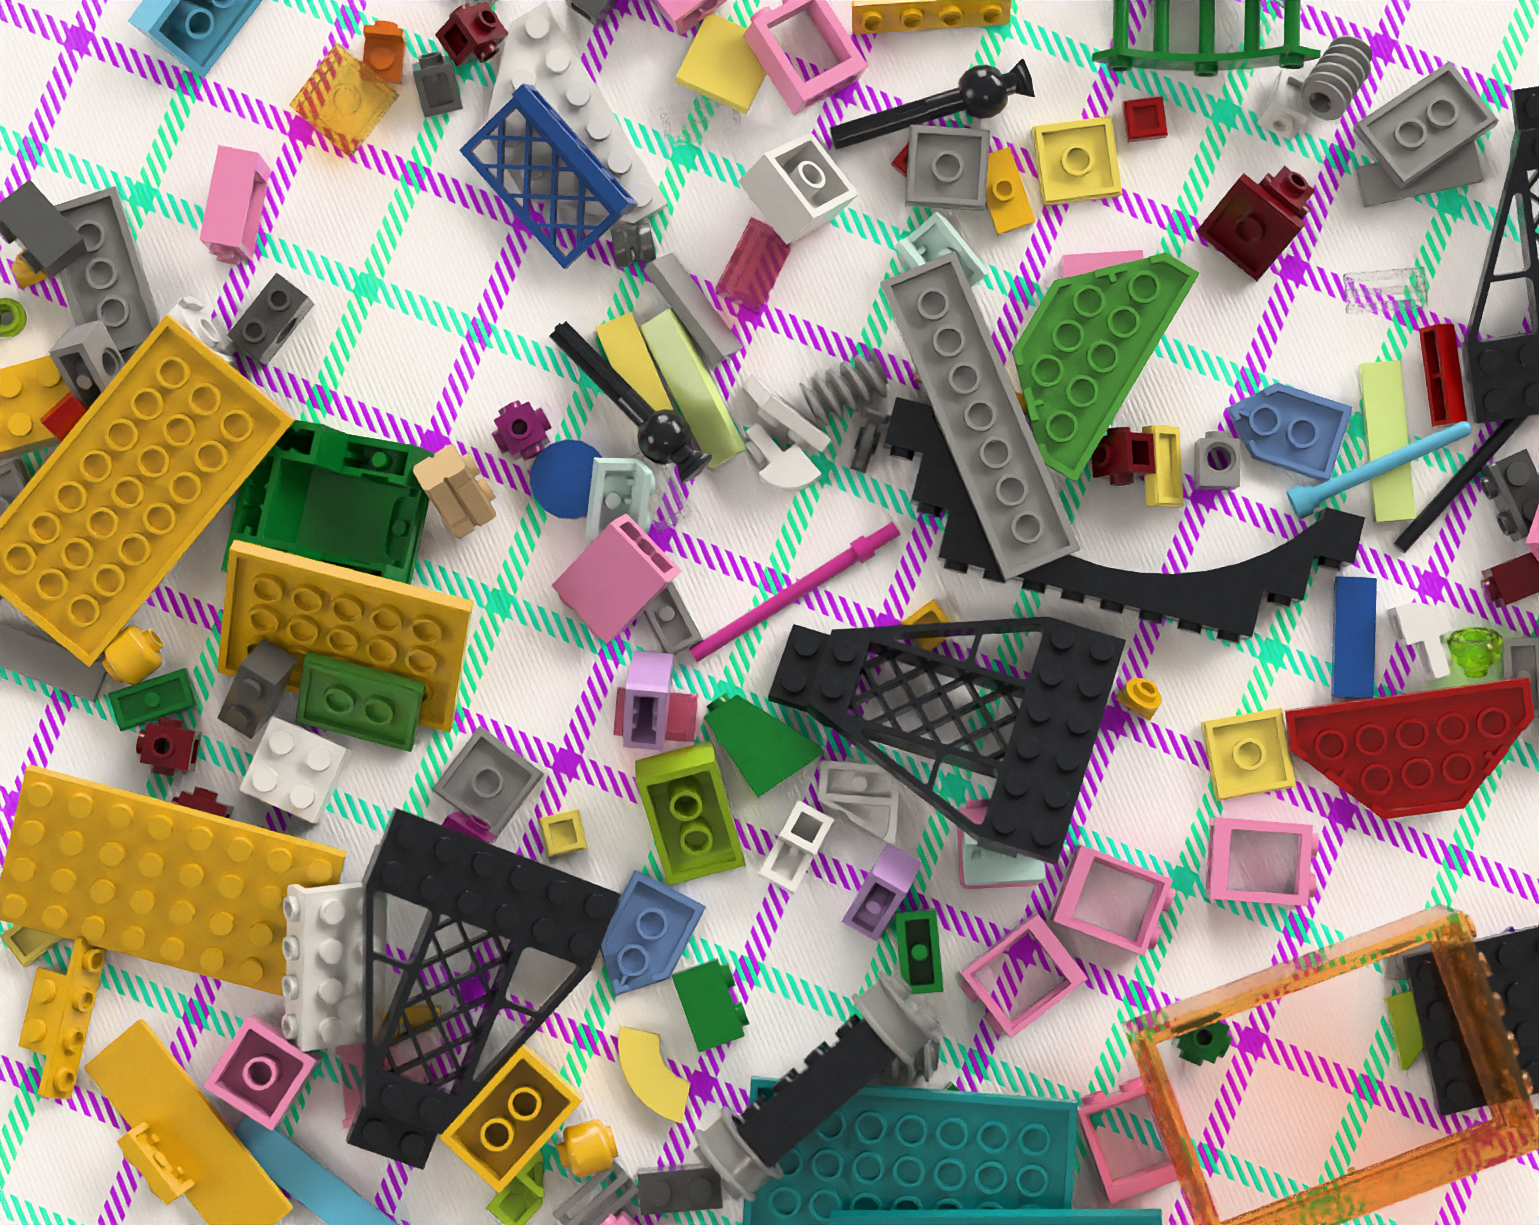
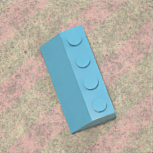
M143 0L128 19V22L154 44L204 79L262 0Z

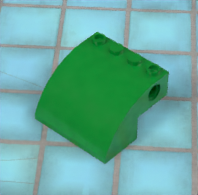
M295 420L239 488L221 571L227 572L229 549L233 541L238 540L411 585L430 502L412 470L416 464L426 458H433L434 453L411 444L352 435L324 424Z

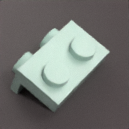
M941 211L934 213L907 238L901 239L894 245L900 253L898 254L899 261L907 270L955 251L971 289L989 274V271Z
M594 458L585 534L589 539H596L611 522L625 513L646 534L649 533L651 520L648 512L649 496H653L655 491V476L640 458Z
M964 832L962 861L965 885L1042 883L1045 881L1044 861L1017 854V857L1013 858L978 847L977 842Z

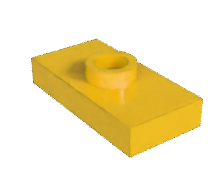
M1010 147L989 153L985 203L997 236L1035 224L1036 222Z

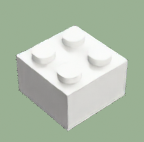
M811 131L765 153L738 181L748 194L750 200L756 204L772 225L773 230L782 238L786 245L831 222L859 195Z
M272 716L239 791L311 823H320L353 749L283 718Z

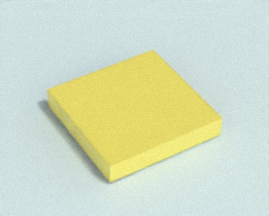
M710 13L704 18L676 74L675 83L747 115L767 73L743 37L747 28Z
M1111 116L1032 127L1042 207L1120 197L1122 195Z
M1282 708L1201 722L1215 801L1296 787Z

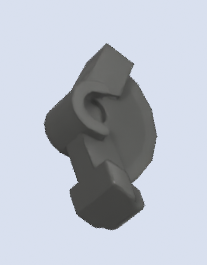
M863 407L861 417L867 418L868 421L866 427H860L854 446L856 452L850 469L864 474L866 473L871 454H875L881 432L877 431L879 423L887 425L890 419V415L867 407Z

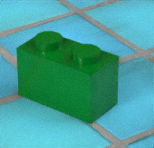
M936 909L896 911L894 914L900 976L913 991L910 995L944 992Z
M717 957L671 975L699 1053L745 1036L743 1027L750 1023L742 1001L734 1004L729 988L735 987L736 984L728 963L720 965Z

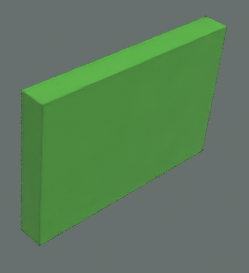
M308 651L303 663L295 722L412 752L416 741L426 682Z

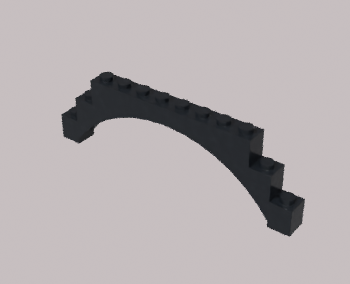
M896 397L883 448L889 449V456L896 459L912 462L914 456L921 458L910 504L917 506L916 512L935 518H940L941 512L948 514L936 560L945 562L943 569L967 574L969 568L984 572L982 577L984 580L1006 584L951 452L947 448L933 419L934 412L932 407L927 404ZM1326 507L1319 511L1317 521L1290 541L1267 553L1243 562L1207 571L1176 574L1140 573L1105 567L1072 555H1067L1016 576L1012 580L1022 582L1021 589L1033 593L1045 594L1047 588L1061 592L1060 599L1068 602L1084 604L1086 598L1100 602L1099 609L1107 612L1123 614V610L1128 609L1139 612L1138 619L1146 622L1162 624V620L1167 619L1178 622L1177 629L1181 631L1201 634V630L1206 629L1217 632V640L1240 644L1241 639L1247 640L1253 636L1263 595L1268 596L1267 603L1285 608H1290L1291 602L1299 603L1303 601L1313 559L1318 560V567L1332 571H1341L1342 566L1348 567L1354 564L1365 517Z

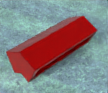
M1435 324L1419 328L1432 427L1445 428L1461 421L1468 422L1454 324ZM1433 334H1435V337H1436V345H1437V352H1438L1440 373H1438L1437 358H1436V351H1435V344H1434ZM1440 380L1442 381L1443 396H1444V403H1445V410H1446V417H1447V419H1445V417H1444V409H1443V402H1442V395H1441V388H1440Z

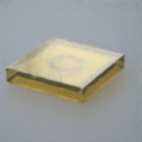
M335 43L290 102L289 106L350 157L356 153L400 94L341 43Z

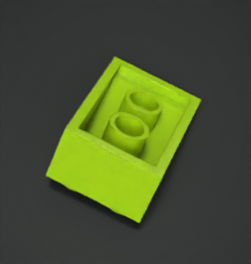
M712 740L635 760L637 787L668 886L746 866L724 778Z

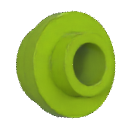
M0 298V337H15L26 326V311L18 301L12 298ZM6 312H12L14 316L12 323L9 325H3L1 322V317Z

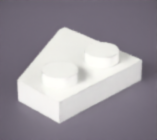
M751 374L743 387L761 407L757 413L774 427H777L781 422L789 428L790 431L787 435L802 448L807 449L811 444L822 452L831 441L829 436L783 397H778L758 377Z
M821 760L818 801L883 841L895 844L900 781L880 765Z

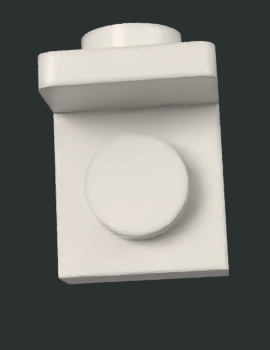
M1282 69L1276 77L1269 103L1259 116L1258 125L1292 140L1310 115L1301 98V86L1306 78L1289 69Z

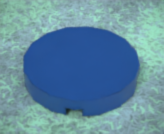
M565 439L547 446L545 451L535 459L530 475V486L534 498L546 512L560 519L576 520L586 516L594 458H603L594 447L579 440Z

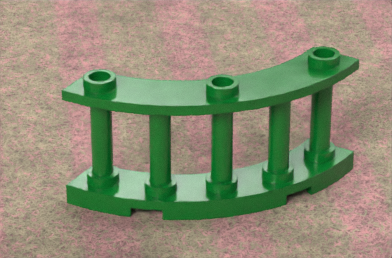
M1113 0L1112 48L1092 53V62L1108 64V70L1115 72L1141 68L1194 71V75L1198 77H1214L1218 75V71L1255 69L1279 66L1282 69H1300L1304 67V62L1321 58V50L1300 46L1301 0H1284V46L1261 50V0H1245L1244 52L1214 53L1215 0H1199L1198 54L1169 53L1170 0H1154L1153 51L1128 48L1129 0Z

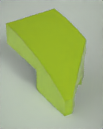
M1412 991L1383 998L1394 1035L1392 1041L1401 1071L1408 1070L1423 1048Z
M539 1150L508 1185L485 1207L503 1225H525L544 1204L543 1153Z

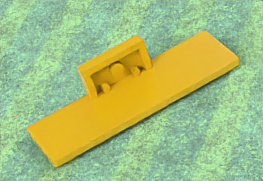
M144 1019L136 1021L84 1066L86 1072L132 1128L116 1141L122 1149L124 1158L129 1164L139 1170L148 1182L151 1192L156 1197L162 1199L166 1206L184 1194L208 1225H275L293 1210L292 1204Z

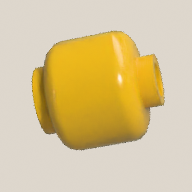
M130 625L120 631L103 651L105 656L101 658V661L108 674L117 683L122 684L126 682L130 685H135L162 666L163 658L160 650L164 648V645L151 628L144 631L136 625Z
M598 1119L566 1127L563 1131L564 1142L556 1144L562 1168L570 1166L572 1173L578 1178L611 1169L613 1158L619 1157L611 1125L604 1127V1124Z

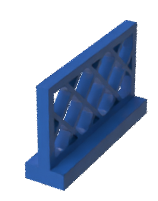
M522 84L511 94L513 98L459 151L561 267L567 269L623 215H628L638 203L533 85ZM516 109L526 119L525 137L505 136L506 119ZM498 127V135H490ZM533 128L541 137H533ZM484 140H498L497 164H484L473 151ZM505 140L525 141L524 165L504 164ZM532 142H546L552 148V166H532ZM559 157L568 167H559ZM488 168L497 169V177ZM504 169L524 170L523 194L509 193L504 187ZM531 170L551 171V195L531 194ZM559 171L573 172L579 179L578 196L558 195ZM586 188L594 197H585ZM515 198H523V207ZM530 199H550V224L536 223L530 216ZM558 200L578 201L577 225L557 224ZM585 201L600 202L610 215L598 226L584 225ZM541 228H549V237ZM557 228L577 229L576 247L567 256L556 246ZM584 229L593 230L584 238Z

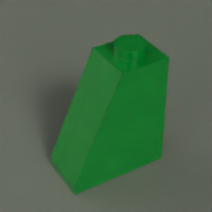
M725 693L706 706L710 713L704 716V719L757 798L825 753L819 744L739 695H735L730 699Z

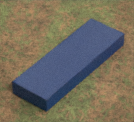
M1334 577L1331 697H1374L1377 578Z

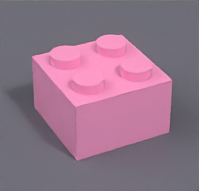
M255 1013L245 1019L203 1087L272 1131L280 1126L323 1056L314 1050L301 1052L290 1040L285 1039L281 1029Z

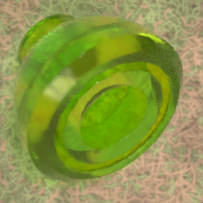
M1468 627L1454 631L1447 637L1446 642L1452 659L1463 668L1464 675L1470 678H1481L1488 675V668L1496 663L1503 650L1504 637L1490 628Z

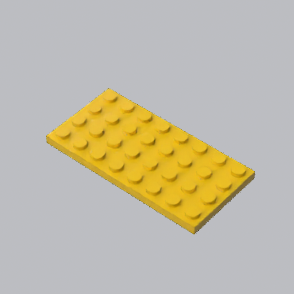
M170 314L165 315L1 515L0 595L85 665L91 667L296 419Z
M29 764L25 769L0 877V920L75 940L76 937H84L87 939V944L284 997L282 979L286 976V959L283 954L282 943L284 937H287V920L283 912V901L287 897L288 886L299 884L307 889L339 885L348 851Z

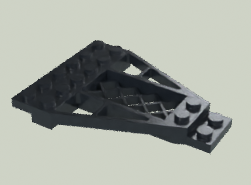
M1539 86L1510 90L1515 127L1510 148V162L1464 342L1461 343L1465 381L1469 383L1473 418L1476 424L1539 414V259L1536 240L1539 242V234L1535 232L1539 225V213L1533 219L1531 204L1532 200L1539 205V197L1530 191L1539 178ZM1535 170L1531 177L1528 179L1527 171ZM1515 195L1524 268L1519 271L1494 275L1511 202ZM1525 277L1532 331L1478 340L1477 335L1490 284L1492 282Z
M1051 617L832 629L830 635L793 624L768 694V701L806 712L823 726L834 729L977 842L978 847L1016 858L1017 854H1021L1057 866L1126 640ZM1040 632L1042 634L1030 676L1026 679H1019L986 669L975 663L983 635ZM975 636L970 654L965 660L953 659L895 641ZM869 653L878 655L867 661ZM888 661L896 678L878 686L869 670ZM896 661L917 668L903 674ZM863 673L871 690L855 697ZM926 673L935 689L916 698L908 681ZM935 673L954 678L955 680L941 685ZM901 685L909 702L891 710L883 693ZM965 685L973 701L955 710L946 693ZM974 685L993 690V692L980 697ZM876 697L884 714L871 720H866L857 706ZM940 697L948 713L930 722L921 705ZM1004 697L1012 713L994 721L985 705ZM1013 697L1022 699L1020 708H1018ZM914 709L923 725L910 732H905L901 729L896 717ZM978 709L987 725L969 734L960 717ZM889 721L892 727L885 726L882 724ZM953 721L962 737L949 744H944L940 741L934 729ZM1015 721L1007 745L999 729ZM928 733L931 739L924 738L921 736ZM992 733L1000 750L988 756H983L979 753L973 741ZM869 740L935 760L927 784L922 783ZM967 745L969 751L960 748ZM942 763L997 779L982 824L977 825L933 791Z
M394 807L381 841L375 845L361 880L363 883L362 1077L360 1080V1104L345 1141L349 1145L424 1170L437 1134H443L591 971L621 894ZM377 891L387 893L428 910L408 961H401L373 950V897ZM442 914L449 917L443 921H440ZM462 922L483 929L486 932L469 939ZM455 923L463 942L442 951L435 932ZM499 936L510 939L506 951ZM493 937L500 956L480 965L472 946ZM432 941L437 955L424 960ZM528 947L576 965L575 970L538 1011L506 999V991L521 953ZM466 949L474 968L453 977L446 958ZM378 960L404 971L374 1044L373 962ZM440 961L448 981L427 990L419 971ZM500 965L490 989L483 972ZM478 975L485 994L464 1003L457 984ZM417 980L422 993L409 998ZM452 988L459 1007L438 1016L431 997ZM425 1000L433 1019L412 1028L404 1009ZM485 1003L475 1027L468 1011ZM502 1008H509L531 1016L527 1023L474 1080V1072L498 1012ZM463 1014L470 1032L449 1041L442 1023ZM400 1019H402L407 1031L394 1037ZM437 1026L444 1045L423 1054L415 1035ZM410 1038L418 1057L396 1066L389 1048ZM470 1041L462 1063L459 1065L453 1049ZM448 1052L455 1071L434 1080L427 1061ZM385 1057L387 1058L391 1069L382 1066ZM421 1064L429 1082L406 1075L403 1072ZM455 1080L451 1090L440 1087Z

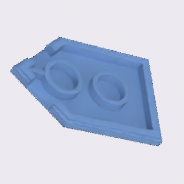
M1275 383L1226 408L1252 459L1323 482H1327L1331 478L1353 409L1352 406L1281 383Z
M634 870L617 903L600 947L614 995L618 996L670 979L707 906Z

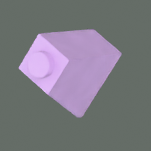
M633 651L625 688L623 747L664 750L674 654Z

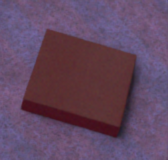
M1243 173L1196 230V233L1258 282L1306 223Z

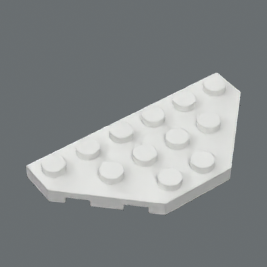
M541 3L511 21L485 124L513 98L511 94L522 84L533 85L638 203L628 215H623L618 220L619 223L636 226L666 208L668 202L546 3ZM516 109L506 119L505 136L525 137L526 119ZM498 127L490 135H498ZM533 128V137H541ZM489 140L497 152L498 140ZM505 140L504 164L524 165L525 141ZM532 142V166H552V148L546 142ZM559 157V167H568ZM507 169L523 194L524 170ZM531 170V194L551 195V171ZM559 171L558 195L578 196L579 179L573 172ZM586 188L585 197H594ZM530 199L532 202L550 204V199ZM558 200V207L578 213V201ZM585 201L586 215L604 218L610 215L600 202Z

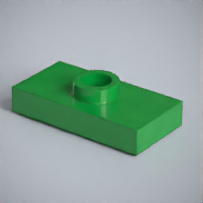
M182 668L108 693L120 732L157 721L160 717L166 718L199 707L187 668Z

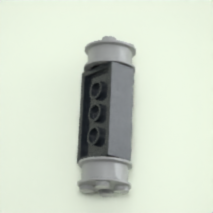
M880 970L878 972L880 980L861 996L854 993L851 996L852 1001L863 1018L860 1019L855 1013L834 1033L838 1039L829 1046L824 1040L803 1060L807 1065L803 1070L798 1072L793 1067L772 1087V1090L775 1092L773 1096L767 1099L764 1094L760 1095L740 1116L729 1107L723 1106L720 1109L721 1117L705 1131L697 1129L694 1132V1137L698 1144L693 1150L695 1155L708 1169L712 1166L723 1178L721 1185L735 1201L743 1197L749 1202H754L757 1199L755 1192L772 1177L775 1179L782 1178L783 1172L777 1161L890 1065L897 1056L907 1065L911 1066L914 1064L912 1056L929 1041L933 1040L938 1043L941 1040L936 1031L937 1025L940 1023L939 1020L925 1004L918 1007L909 997L910 993L913 992L912 989L898 973L890 977L886 972Z

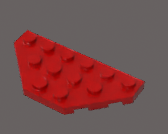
M1527 676L1284 710L1290 751L1381 819L1464 809L1486 777L1491 775L1508 753L1510 746L1523 730H1526L1535 718L1530 679Z

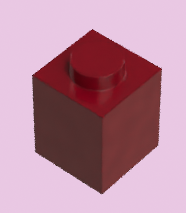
M1532 552L1525 553L1481 571L1484 577L1481 580L1482 591L1489 602L1494 601L1496 608L1506 606L1539 592V562Z

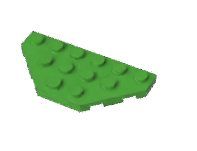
M1164 252L1136 261L1125 262L1053 281L1012 350L1033 437L1047 467L1074 483L1077 481L1200 273Z

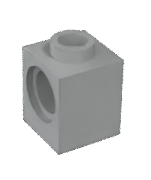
M1227 431L1205 432V438H1199L1194 442V490L1234 491L1240 487V438H1229V432ZM1217 450L1225 455L1227 464L1224 470L1219 471L1210 467L1207 460L1210 451Z

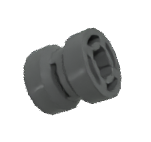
M650 222L638 224L632 230H625L623 227L610 229L618 269L630 267L632 262L642 261L647 264L656 259Z

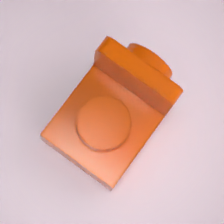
M384 20L374 21V25H363L365 43L361 69L362 81L402 85L407 37L404 30L398 28V24Z

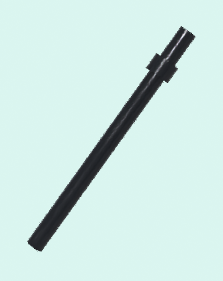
M1529 416L1504 420L1421 511L1416 519L1393 542V545L1405 554Z

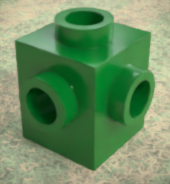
M1201 1004L1198 1011L1186 1007L1183 1014L1178 1013L1169 1034L1173 1037L1170 1044L1181 1049L1178 1057L1200 1067L1203 1060L1214 1064L1217 1056L1223 1058L1232 1039V1036L1227 1034L1230 1026L1220 1022L1223 1014ZM1206 1029L1210 1034L1206 1044L1201 1045L1197 1042L1196 1036L1200 1030Z

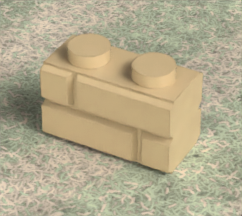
M449 444L434 453L433 458L428 457L413 467L412 471L421 487L455 538L461 539L474 531L475 526L481 527L496 518L497 513L490 501L497 497L484 477L478 481L475 477L481 474L469 453L461 456L455 445Z

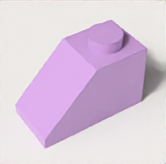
M887 843L841 922L877 941L908 893L922 862Z

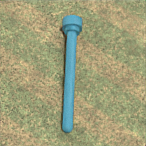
M1461 421L1313 488L1311 485L1303 487L1300 484L1286 491L1288 499L1296 516L1301 520L1314 514V509L1320 507L1319 502L1467 437L1471 433V425L1466 421Z

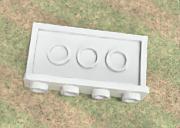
M354 882L307 889L299 884L289 885L287 897L283 901V912L287 920V937H284L282 943L283 954L286 959V976L282 979V992L286 999V1011L281 1020L283 1036L285 1039L290 1040L301 1052L362 1043L363 883ZM377 891L373 897V950L386 955L387 893ZM378 960L373 962V1041L378 1037L382 1027L383 1013H385L386 963Z

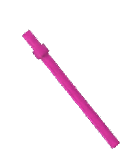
M892 521L866 538L864 535L849 543L851 547L690 648L691 654L698 663L858 561L863 564L876 555L874 551L901 535Z

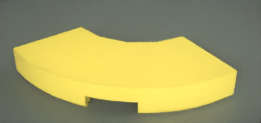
M620 1026L618 1036L619 1059L631 1089L652 1111L669 1120L682 1123L691 1082L677 1077L665 1065L660 1052V1034Z

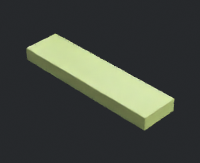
M669 308L641 325L639 329L684 418L689 424L697 444L702 452L712 455V459L708 463L710 469L718 467L747 450L683 322L674 310Z
M1401 360L1361 363L1359 365L1368 463L1409 445ZM1411 462L1369 480L1373 523L1416 519Z

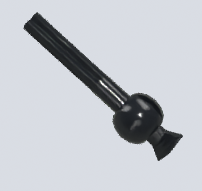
M1024 58L1010 72L1001 74L998 68L990 65H976L964 72L958 81L957 88L829 127L835 149L839 150L909 128L910 125H919L964 110L966 114L974 118H992L1001 113L1006 107L1009 95L1019 94L1035 97L1032 77Z
M567 321L563 324L559 323L554 327L555 331L549 335L552 341L639 428L637 439L643 455L655 464L667 465L674 463L678 468L682 485L698 476L711 461L712 455L693 450L690 447L692 436L686 419L674 410L662 409L655 411Z

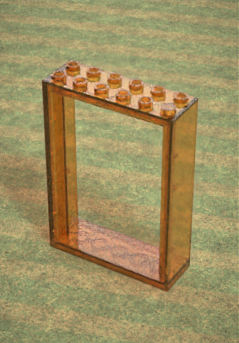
M1440 903L1121 1023L1194 1225H1340L1539 1149V1109H1534L1529 1094L1533 1093V1086L1526 1071L1519 1069L1515 1055L1519 1054V1047L1512 1032H1506L1501 1019V1016L1505 1015V1009L1497 992L1492 993L1487 977L1491 976V970L1485 956L1482 953L1478 954L1473 938L1477 937V932L1468 914L1464 915L1462 910ZM1429 942L1493 1119L1359 1170H1355V1167H1350L1347 1169L1348 1174L1220 1221L1156 1044Z

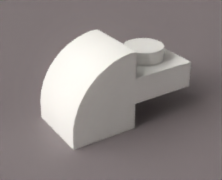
M759 422L755 423L745 432V436L749 440L745 444L748 452L759 464L764 460L768 463L758 473V477L769 487L779 491L794 492L811 486L821 478L820 471L797 443L793 444L785 452H782Z
M1407 603L1387 609L1399 647L1415 643L1427 681L1451 675L1449 666L1453 664L1451 652L1445 642L1441 643L1439 635L1454 631L1445 615L1436 608L1423 603Z
M798 800L757 876L793 895L834 819Z

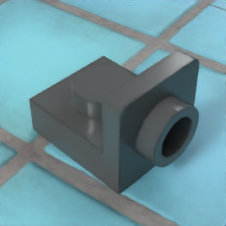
M431 52L419 56V62L412 64V72L424 118L463 109L450 56H442L441 52Z

